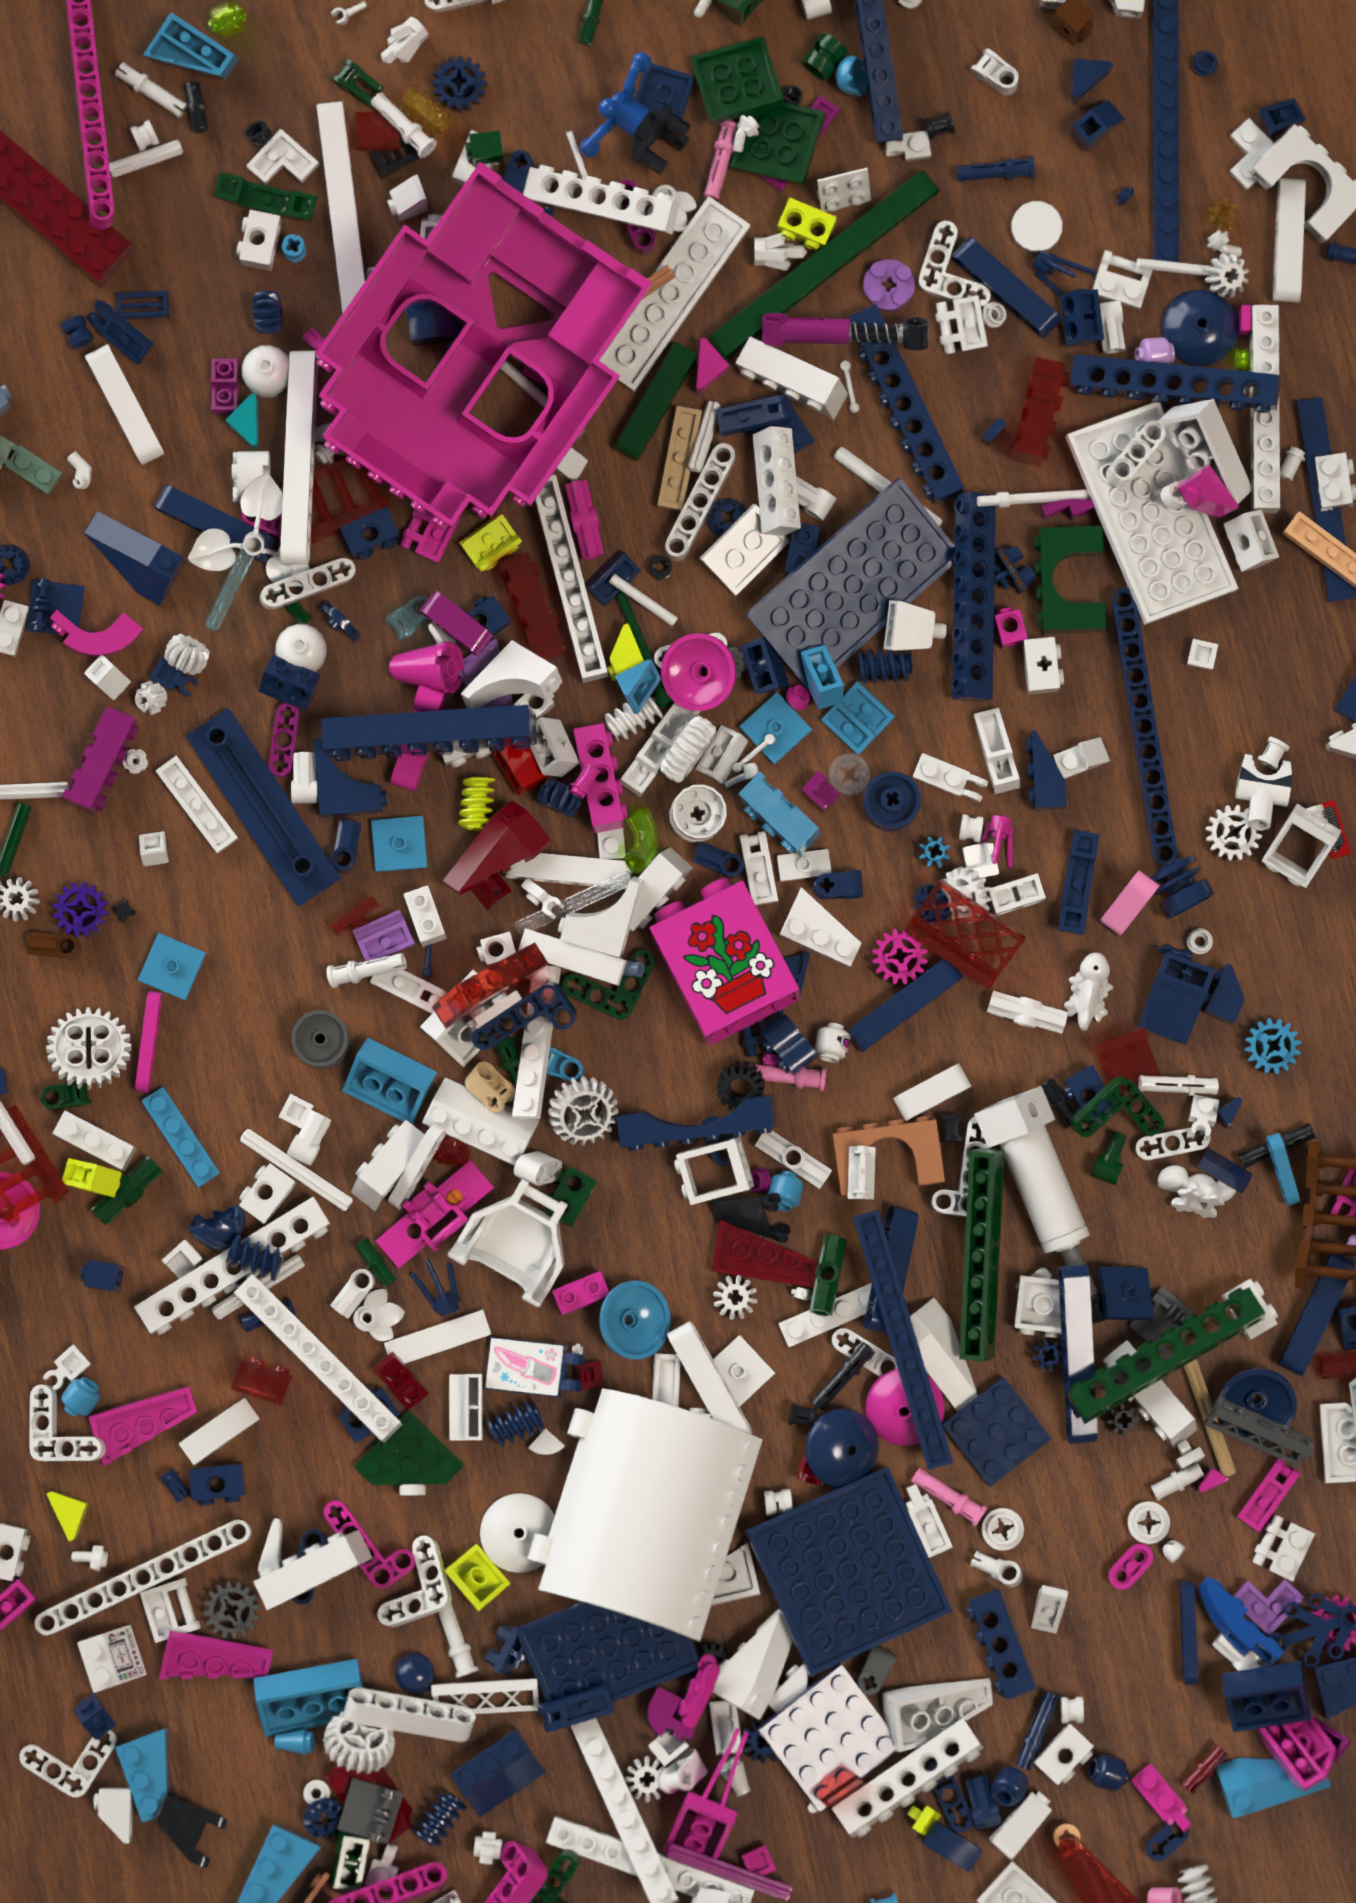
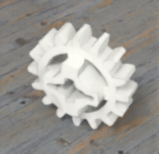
M1227 805L1224 809L1225 813H1222L1219 809L1215 812L1217 819L1214 817L1209 818L1208 821L1212 826L1206 827L1205 831L1211 833V836H1208L1205 840L1206 842H1213L1210 851L1219 850L1218 858L1225 854L1229 862L1233 856H1236V859L1241 861L1243 853L1247 857L1252 855L1249 848H1258V844L1254 841L1260 840L1262 835L1257 834V830L1248 826V808L1244 812H1240V805H1236L1234 811H1231V808ZM1230 817H1238L1241 818L1242 821H1232ZM1218 824L1222 828V835L1217 838L1216 834ZM1242 827L1239 833L1237 834V838L1233 836L1225 840V838L1228 836V833L1230 832V829L1235 830ZM1249 828L1250 839L1247 843V840L1245 838V831ZM1226 844L1234 845L1238 850H1230L1224 846Z
M959 867L946 873L947 878L943 879L941 883L945 886L942 890L949 900L950 911L952 912L951 918L953 920L959 918L960 923L968 922L969 924L985 917L984 912L990 909L986 902L991 901L992 898L986 894V892L990 891V887L984 886L986 879L978 878L979 871L972 872L971 867Z

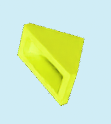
M57 1492L47 1493L46 1495L68 1541L77 1539L89 1503Z

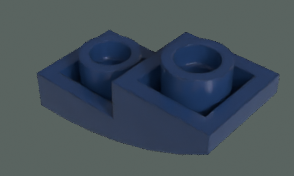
M934 1820L921 1841L922 1844L968 1872L971 1871L983 1851L977 1844L960 1836L956 1831Z

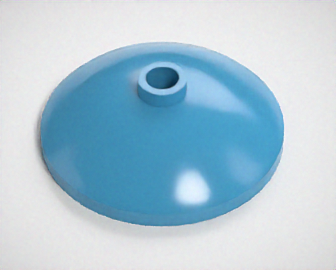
M627 1281L610 1291L600 1311V1329L608 1347L614 1353L626 1359H644L653 1355L662 1347L670 1329V1311L666 1299L656 1287L643 1281ZM625 1316L628 1317V1323H627V1324H625V1321H624Z

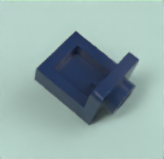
M95 1693L83 1699L74 1708L81 1725L95 1740H98L116 1726L115 1720L107 1713L101 1700Z

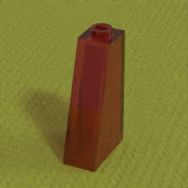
M1078 1836L1066 1838L1058 1844L1059 1846L1054 1848L1082 1903H1141Z

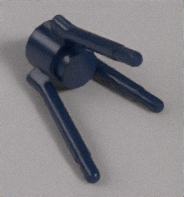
M1043 250L1040 251L1032 265V268L1037 271L1035 276L1043 280L1059 297L1065 294L1046 274L1051 276L1056 269L1075 278L1076 273L1058 263L1085 273L1097 275L1096 270L1063 259L1051 252L1046 253Z
M430 1259L425 1260L439 1293L435 1297L436 1300L417 1275L411 1272L410 1276L431 1303L434 1312L439 1311L440 1316L443 1317L460 1309L458 1302L461 1299L457 1291L452 1263L447 1264L452 1291L451 1295L450 1291L444 1292Z

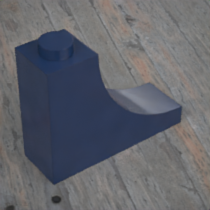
M314 738L321 818L383 813V806H388L386 790L382 791L380 784L362 783L342 773L332 762L330 756L323 750V739Z

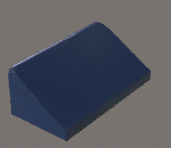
M617 550L584 583L585 588L603 606H606L621 591L609 583L611 577L616 574L629 583L641 570L625 552Z
M1210 1148L1206 1149L1197 1168L1240 1193L1244 1192L1253 1175Z

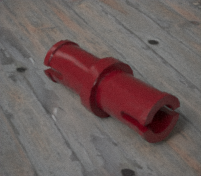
M1216 1744L1202 1761H1197L1196 1768L1181 1784L1194 1794L1208 1777L1211 1778L1214 1775L1213 1771L1229 1755Z

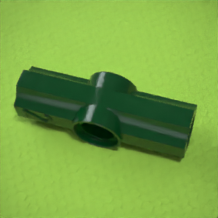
M147 1156L129 1174L126 1173L120 1178V1186L116 1191L115 1198L105 1195L91 1208L92 1212L107 1226L126 1207L129 1208L136 1203L145 1193L144 1190L164 1172Z
M824 1235L819 1265L816 1268V1280L809 1310L811 1313L825 1317L832 1316L837 1289L841 1282L840 1274L847 1243L845 1238L836 1235ZM827 1271L835 1273L834 1277L830 1280H824L821 1277Z

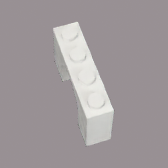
M1293 125L1275 142L1248 173L1267 190L1292 165L1307 164L1317 169L1325 180L1326 196L1322 205L1304 223V228L1322 243L1356 209V180L1352 181L1346 175V169L1340 163H1334L1327 156L1329 153L1322 145H1316L1309 138L1310 134L1305 128Z

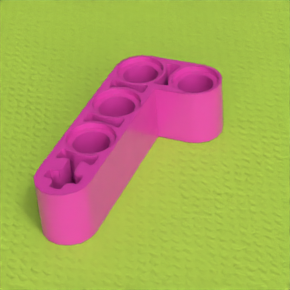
M420 685L415 696L413 712L443 710L446 694ZM412 753L402 754V757L397 758L390 784L415 792L428 755L415 757L412 756Z
M331 1501L325 1506L324 1516L336 1534L342 1532L343 1536H345V1530L349 1526H354L360 1531L367 1547L373 1550L374 1559L369 1563H361L359 1566L375 1587H389L415 1567L414 1554L408 1549H400L385 1559L344 1502ZM333 1505L336 1508L342 1507L343 1511L340 1514L344 1520L348 1517L352 1520L345 1523L340 1530L337 1527V1524H341L339 1518H332L330 1516L333 1512L331 1509ZM402 1553L408 1554L411 1558L410 1566L405 1569L397 1565V1557ZM379 1569L387 1570L390 1575L389 1581L386 1584H380L375 1579V1574Z
M514 1841L507 1842L501 1851V1860L508 1869V1872L485 1903H530L547 1878V1868L532 1848Z

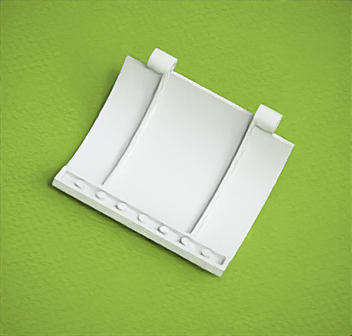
M602 1389L595 1413L578 1408L574 1410L567 1434L578 1438L579 1442L548 1537L535 1534L527 1560L546 1566L538 1590L617 1611L669 1629L690 1639L700 1641L763 1439L685 1409L632 1394Z

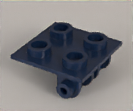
M48 579L33 580L27 631L59 635L51 628L53 623L50 621V617L56 610L79 628L85 586L50 582Z

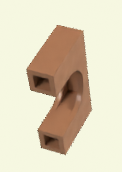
M930 1116L914 1118L915 1123L904 1124V1119L889 1121V1126L879 1127L878 1123L863 1125V1130L853 1131L852 1127L838 1128L837 1133L832 1134L840 1196H848L849 1146L870 1147L881 1139H896L910 1149L914 1157L918 1187L944 1183L945 1177L936 1120H930Z

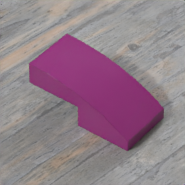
M1068 499L1042 505L1040 513L1043 520L1068 511L1070 519L1073 520L1094 512L1096 509L1093 501Z

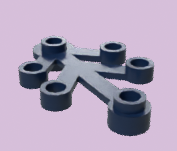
M1313 1593L1309 1599L1310 1606L1313 1609H1323L1336 1616L1326 1620L1302 1609L1298 1602L1290 1601L1285 1606V1614L1290 1618L1296 1617L1312 1626L1286 1635L1276 1632L1269 1637L1280 1639L1282 1641L1280 1648L1285 1652L1288 1645L1316 1636L1310 1651L1303 1658L1304 1664L1307 1667L1313 1668L1320 1662V1653L1330 1631L1341 1627L1336 1641L1328 1648L1329 1656L1333 1659H1339L1345 1652L1344 1646L1350 1632L1356 1630V1620L1352 1622L1347 1619L1348 1613L1356 1615L1355 1604L1341 1607L1326 1600L1322 1593ZM1316 1596L1320 1597L1322 1604L1315 1605L1313 1598ZM1290 1605L1297 1607L1298 1611L1296 1614H1291L1288 1611ZM1332 1647H1340L1341 1654L1335 1655L1332 1652ZM1314 1655L1317 1660L1316 1663H1309L1307 1656Z

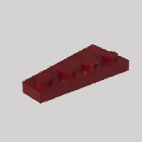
M719 1221L711 1272L814 1288L816 1268L819 1262L727 1222Z

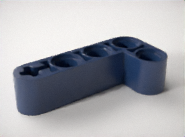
M548 982L476 1029L472 1035V1042L476 1048L487 1050L543 1013L547 1015L556 1028L565 1030L576 1022L577 1011L562 987L558 983ZM546 988L555 991V1001L545 999L544 990ZM528 1002L534 1006L533 1015H526L523 1012V1003ZM565 1010L570 1014L569 1023H563L559 1020V1011ZM502 1017H509L512 1020V1029L502 1027ZM494 1028L496 1033L488 1041L480 1039L483 1033L486 1034Z

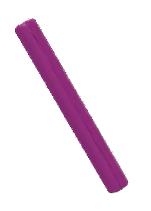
M674 1843L668 1848L667 1858L784 1901H788L792 1894V1886Z

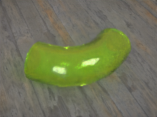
M647 805L636 810L628 816V819H625L632 831L634 840L633 847L625 855V863L631 871L638 874L643 873L657 857L660 842L657 824Z

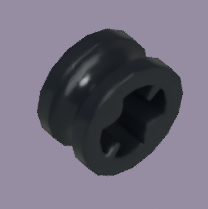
M258 121L247 129L246 135L254 146L259 147L269 142L272 138V131L264 121Z
M662 555L654 557L649 565L650 575L656 580H665L670 576L672 571L670 559ZM666 563L665 567H668V570L662 571L661 574L656 573L657 568L653 569L654 564Z

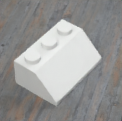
M472 970L420 1027L462 1067H465L480 1051L472 1042L473 1032L467 1022L473 1019L470 1014L482 1006L486 1010L493 1006L492 999L500 995V993L483 977ZM509 1017L501 1018L502 1026L509 1019ZM493 1028L486 1034L483 1033L480 1039L488 1041L496 1033L495 1029Z

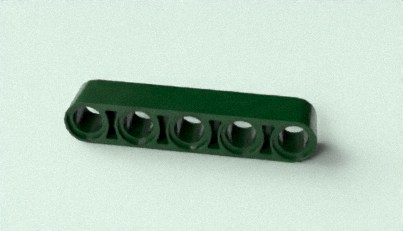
M677 341L673 344L619 437L614 448L615 450L635 461L639 460L699 355L697 352Z

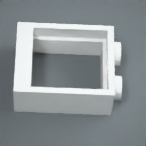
M1296 804L1266 851L1262 862L1271 871L1280 872L1287 876L1288 880L1294 885L1306 888L1337 841L1341 830L1299 804ZM1292 824L1326 843L1308 871L1276 852L1277 847Z
M741 1137L729 1138L684 1150L676 1155V1171L682 1175L684 1181L682 1192L685 1199H689L690 1205L749 1190L754 1186ZM727 1148L737 1185L698 1195L688 1158Z

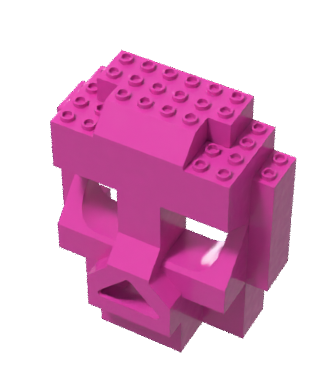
M479 162L427 239H424L406 225L402 227L315 353L316 358L319 359L317 363L320 367L329 373L335 370L318 395L322 401L320 403L322 407L336 416L322 436L326 440L324 445L336 454L341 450L348 456L346 461L358 470L363 466L369 471L368 477L378 484L382 485L383 482H386L391 486L389 491L401 500L405 496L412 501L411 507L424 515L427 511L434 515L432 521L444 529L447 525L453 528L469 504L473 506L471 511L483 520L486 516L491 519L509 492L513 494L510 499L521 507H524L525 504L531 506L618 381L620 375L604 365L600 360L646 295L652 282L634 269L627 268L589 240L585 241L545 213L542 207L503 181L500 175ZM494 272L551 311L553 318L544 322L505 329L498 328L489 286V274ZM420 302L432 303L465 324V327L426 383L399 365L390 356L386 348L388 331L407 308ZM510 357L535 373L545 383L548 391V401L540 416L526 434L516 438L505 437L495 432L470 414Z

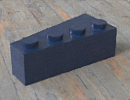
M1356 1655L1319 1664L1311 1668L1325 1719H1330L1356 1705Z

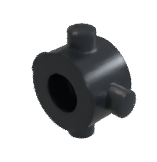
M124 900L117 907H113V912H116L120 917V922H125V919L130 918L131 915L135 916L136 911L132 910L130 905H128V900Z

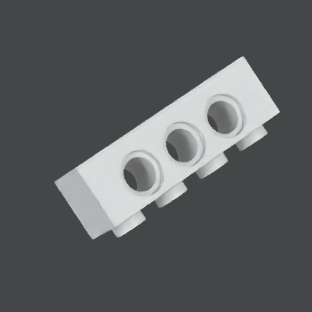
M770 426L753 434L762 534L784 536L801 528L792 429Z

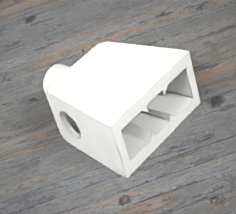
M889 600L884 649L910 650L931 648L933 638H945L947 632L946 624L935 623L936 614L934 611L902 601Z

